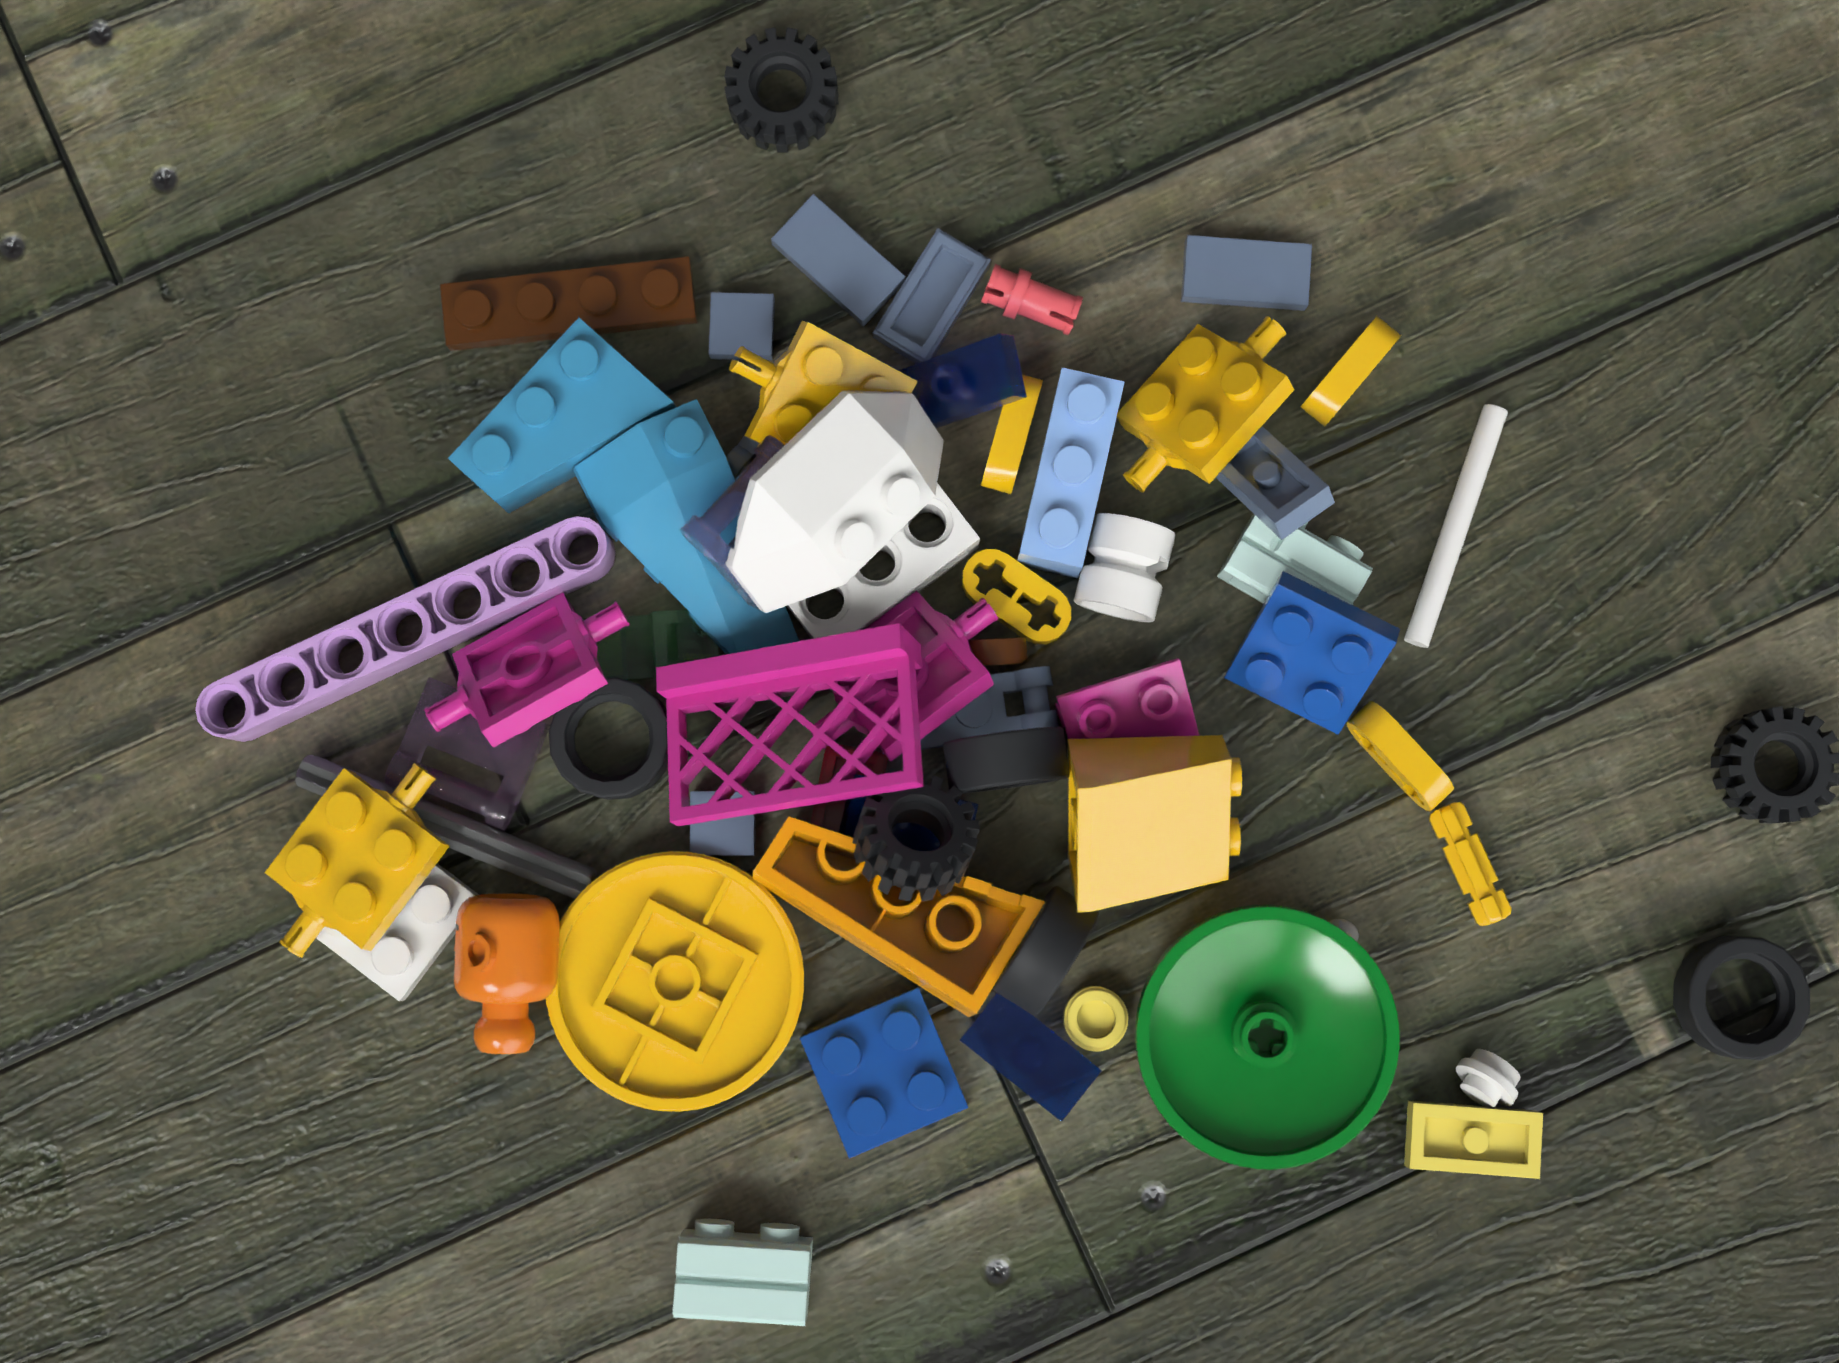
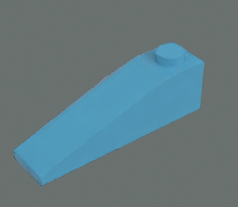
M697 399L638 423L574 466L573 471L600 526L616 542L619 540L644 565L643 570L657 584L661 582L689 611V617L726 655L799 641L786 607L784 606L768 613L761 611L726 566L729 550L735 546L737 522L743 499L727 458Z

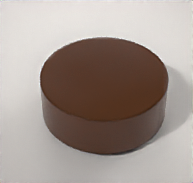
M1026 637L968 640L973 654L983 665L1024 663V660H1027Z

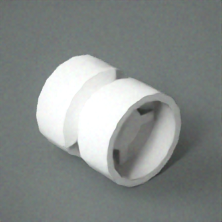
M1111 513L1095 515L1087 550L1095 559L1094 563L1084 566L1081 570L1074 602L1084 608L1105 615L1138 622H1153L1163 588L1155 579V575L1157 572L1168 568L1176 536L1175 533L1166 527L1139 518Z

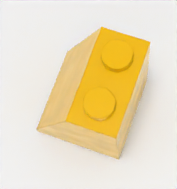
M1223 735L1068 739V861L1078 912H1092L1229 880V856H1239L1241 845L1238 817H1230L1231 797L1241 796L1242 768L1240 758L1230 756Z

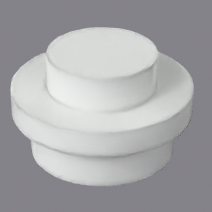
M1476 1049L1470 1058H1462L1456 1066V1073L1463 1081L1460 1085L1462 1091L1478 1104L1488 1108H1494L1496 1104L1511 1106L1518 1097L1515 1087L1521 1077L1511 1064L1498 1055L1487 1050Z

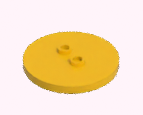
M670 851L636 857L615 866L592 881L572 902L559 922L558 979L552 994L546 998L550 1021L558 1041L575 1067L599 1089L614 1098L634 1106L657 1111L680 1112L713 1106L734 1097L758 1081L772 1067L788 1044L798 1021L804 994V965L799 940L789 917L775 896L762 884L754 880L751 874L736 865L716 857L692 852Z

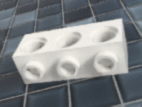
M938 483L935 497L915 516L927 512L939 516L946 528L940 538L932 542L917 540L909 530L911 519L880 549L893 558L895 562L893 572L885 579L874 581L867 579L858 571L845 585L834 588L844 597V605L839 614L833 618L819 619L813 616L808 610L810 597L787 605L812 639L865 629L916 590L921 592L978 549L979 536Z

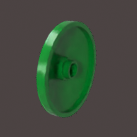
M1250 905L1222 911L1200 921L1181 934L1164 951L1151 970L1141 992L1135 1021V1047L1141 1075L1151 1099L1168 1124L1182 1138L1209 1156L1226 1163L1254 1169H1284L1308 1164L1330 1155L1354 1139L1369 1124L1387 1097L1394 1079L1400 1048V1029L1395 1002L1387 981L1371 956L1355 939L1334 924L1307 911L1279 905Z

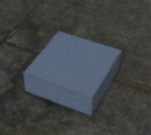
M711 292L709 356L711 359L742 360L734 355L741 346H744L747 350L762 358L773 361L774 294Z
M690 791V806L707 803L716 791ZM736 791L730 799L743 796ZM749 791L753 795H756L755 791ZM756 814L690 824V852L709 856H755Z

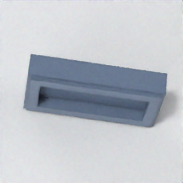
M814 194L771 238L772 245L863 327L905 282V276Z
M938 228L873 331V338L922 368L927 369L991 266V259Z
M1187 235L1184 246L1181 302L1305 311L1309 304L1312 244Z

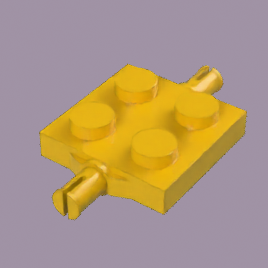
M1266 316L1244 343L1227 341L1197 324L1118 411L1117 419L1122 427L1142 440L1148 448L1133 466L1123 474L1130 485L1136 490L1138 489L1139 492L1144 493L1148 485L1166 466L1189 470L1210 484L1294 391V388L1287 375L1262 360L1279 340L1286 335V331L1276 320Z
M806 321L801 322L788 350L775 360L774 363L741 346L734 356L755 366L756 370L733 359L729 367L731 372H735L762 386L759 408L744 436L775 452L782 449L842 391H906L912 393L918 382Z
M413 763L411 769L393 793L375 789L353 771L346 768L342 769L264 872L291 893L299 908L303 910L286 935L280 939L279 942L283 947H287L288 951L302 958L322 929L328 927L338 930L360 949L372 951L450 847L425 827L420 816L413 809L431 784L436 781L437 778L434 775L428 773L420 765Z

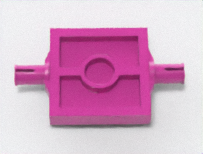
M916 590L865 628L869 629L900 623L921 644L922 668L916 669L920 740L994 685L989 671L975 657L968 641L991 623L998 620L997 614L984 598H981L979 602L952 620L948 616L935 611ZM898 678L877 680L860 702L882 718L899 696ZM854 685L843 686L842 688L849 692ZM832 690L835 701L839 704L843 697ZM855 708L831 739L833 741L853 726L858 731L868 735L876 723ZM834 709L813 725L819 729ZM900 719L893 727L899 733H901ZM887 734L879 744V748L890 761H893L902 754V744L890 734Z
M562 592L456 651L452 656L459 671L457 691L430 707L424 708L429 722L436 732H440L441 729L471 713L477 719L481 732L494 748L515 735L527 731L533 725L572 703L584 699L590 693L608 684L597 660V642L630 625L622 608L615 601L613 602L614 604L583 620L575 612L573 606Z

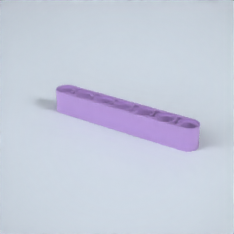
M576 516L565 519L211 683L203 689L197 699L195 709L197 720L206 732L216 737L242 742L257 739L509 622L562 592L567 595L601 579L610 571L614 564L616 554L614 543L602 527L590 518ZM582 535L595 536L598 541V551L595 557L585 564H572L568 557V550L572 541ZM523 562H537L540 575L536 585L527 591H514L511 584V576L514 569ZM477 588L481 595L480 608L469 618H457L453 608L455 598L464 589ZM419 615L423 625L420 637L411 645L401 646L396 637L398 624L406 616ZM359 641L364 652L363 661L356 670L344 674L338 662L339 653L348 643ZM300 668L305 679L304 688L299 696L287 701L281 691L282 679L290 670ZM240 695L245 702V716L239 724L229 728L223 718L224 706L233 696Z

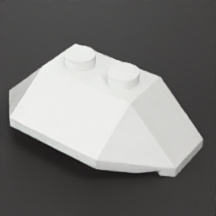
M906 391L840 392L749 479L737 522L735 546L729 550L726 566L761 611L768 613L845 585L935 497L944 440L914 394Z

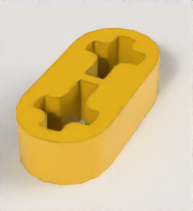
M1376 316L1301 405V408L1325 427L1398 341L1401 335Z
M1012 372L981 486L1012 494L1043 380Z
M997 549L982 550L975 553L967 561L962 574V587L966 597L974 605L981 598H984L997 614V621L1020 637H1026L1027 641L1034 644L1047 645L1057 641L1065 633L1071 621V606L1067 597L1055 586L1007 553ZM994 564L1000 565L1004 569L1001 577L1002 582L1016 592L1011 598L995 588L989 590L986 595L982 594L977 590L980 578L974 571L979 566L982 569L989 570ZM1023 596L1038 606L1042 605L1046 599L1052 601L1056 605L1052 615L1059 621V624L1055 628L1045 624L1039 631L1032 629L1028 625L1032 614L1018 604V600Z
M1369 701L1347 722L1346 725L1359 744L1396 784L1424 810L1431 812L1454 790L1452 782L1443 770L1405 729L1377 703Z

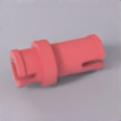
M998 264L994 265L981 300L982 303H989L1004 309L1003 316L1015 320L1018 314L1060 330L1063 334H1070L1074 324L1073 320H1076L1082 304V296H1075L1030 279L1032 272L1020 268L1017 274L1001 268Z

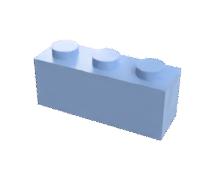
M1062 367L1017 561L1024 566L1078 578L1084 564L1124 381Z

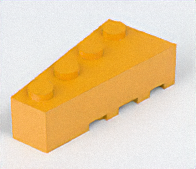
M788 816L754 869L753 879L776 896L965 1016L971 1017L977 1014L1045 901L1024 894L1018 895L970 876H963L959 884L955 882L952 890L944 896L937 889L932 900L921 902L919 890H914L910 901L900 900L901 888L892 885L887 895L878 890L882 877L877 875L870 881L864 877L862 870L866 861L856 863L853 854L856 844H853L852 837Z

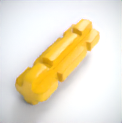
M1454 802L1433 811L1429 815L1430 824L1437 839L1444 837L1447 843L1446 846L1442 847V850L1462 894L1469 893L1473 900L1468 902L1467 905L1475 922L1479 926H1486L1506 918L1511 914L1512 907L1503 888L1496 890L1493 884L1499 879L1478 833L1471 835L1468 826L1473 825V822L1465 805L1462 802Z

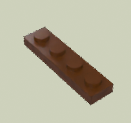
M689 257L440 284L445 341L450 351L559 339L578 318L583 320L598 335L698 324L692 263Z

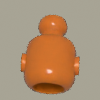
M481 894L467 898L458 910L454 947V986L461 997L466 1000L482 1003V1016L476 1022L474 1028V1041L480 1052L490 1054L525 1053L530 1050L534 1043L535 1027L528 1016L529 1003L544 1000L551 995L558 979L559 914L554 903L546 897L529 894Z

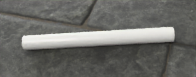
M1492 404L1483 405L1404 637V641L1424 648L1429 647L1508 411L1502 407Z

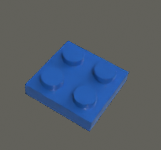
M1282 571L1232 658L1224 678L1329 731L1339 734L1397 643L1400 628Z
M919 987L800 1037L849 1158L968 1108V1104Z

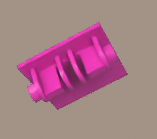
M1179 658L1056 696L1058 702L1055 704L1062 728L1065 727L1068 739L1199 736Z

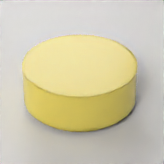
M1087 986L1072 994L1066 1002L1063 1010V1025L1069 1038L1079 1047L1094 1052L1105 1051L1118 1044L1125 1035L1128 1027V1012L1122 999L1113 991L1101 986Z

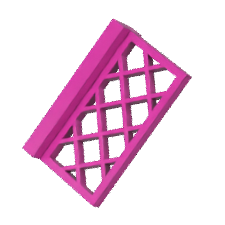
M900 623L656 667L657 692L666 698L670 822L676 826H684L924 787L916 669L922 668L921 644ZM897 677L899 696L882 718L860 702L877 680ZM854 685L849 692L844 690L842 687ZM832 689L843 699L818 729L799 712L816 691ZM792 696L787 703L780 697ZM771 699L782 710L757 739L739 722L755 702ZM732 706L727 713L721 709L724 707ZM857 708L876 725L851 755L831 738L852 711ZM711 710L722 720L698 749L687 740L686 714ZM795 718L810 730L814 736L789 765L770 748ZM899 719L901 724V733H899L897 730L893 728L895 724L899 721ZM735 729L753 746L729 775L710 758ZM887 734H890L902 744L904 771L876 775L864 763ZM827 744L846 759L847 762L830 783L814 785L802 774ZM687 750L693 755L689 761ZM766 755L785 772L768 793L753 795L741 784ZM706 765L724 782L707 803L689 806V785ZM858 771H861L864 775L867 776L852 779ZM796 781H798L804 786L801 788L791 789L792 786L796 783ZM736 791L743 796L730 799Z

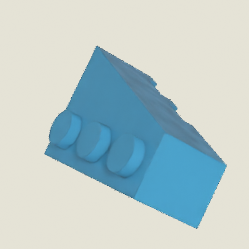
M578 318L448 459L509 514L576 476L573 471L574 466L638 423L674 409L676 406L658 387L583 320Z

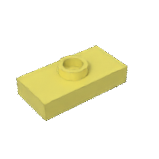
M1408 1101L1404 1166L1409 1169L1540 1179L1543 1113L1536 1110Z

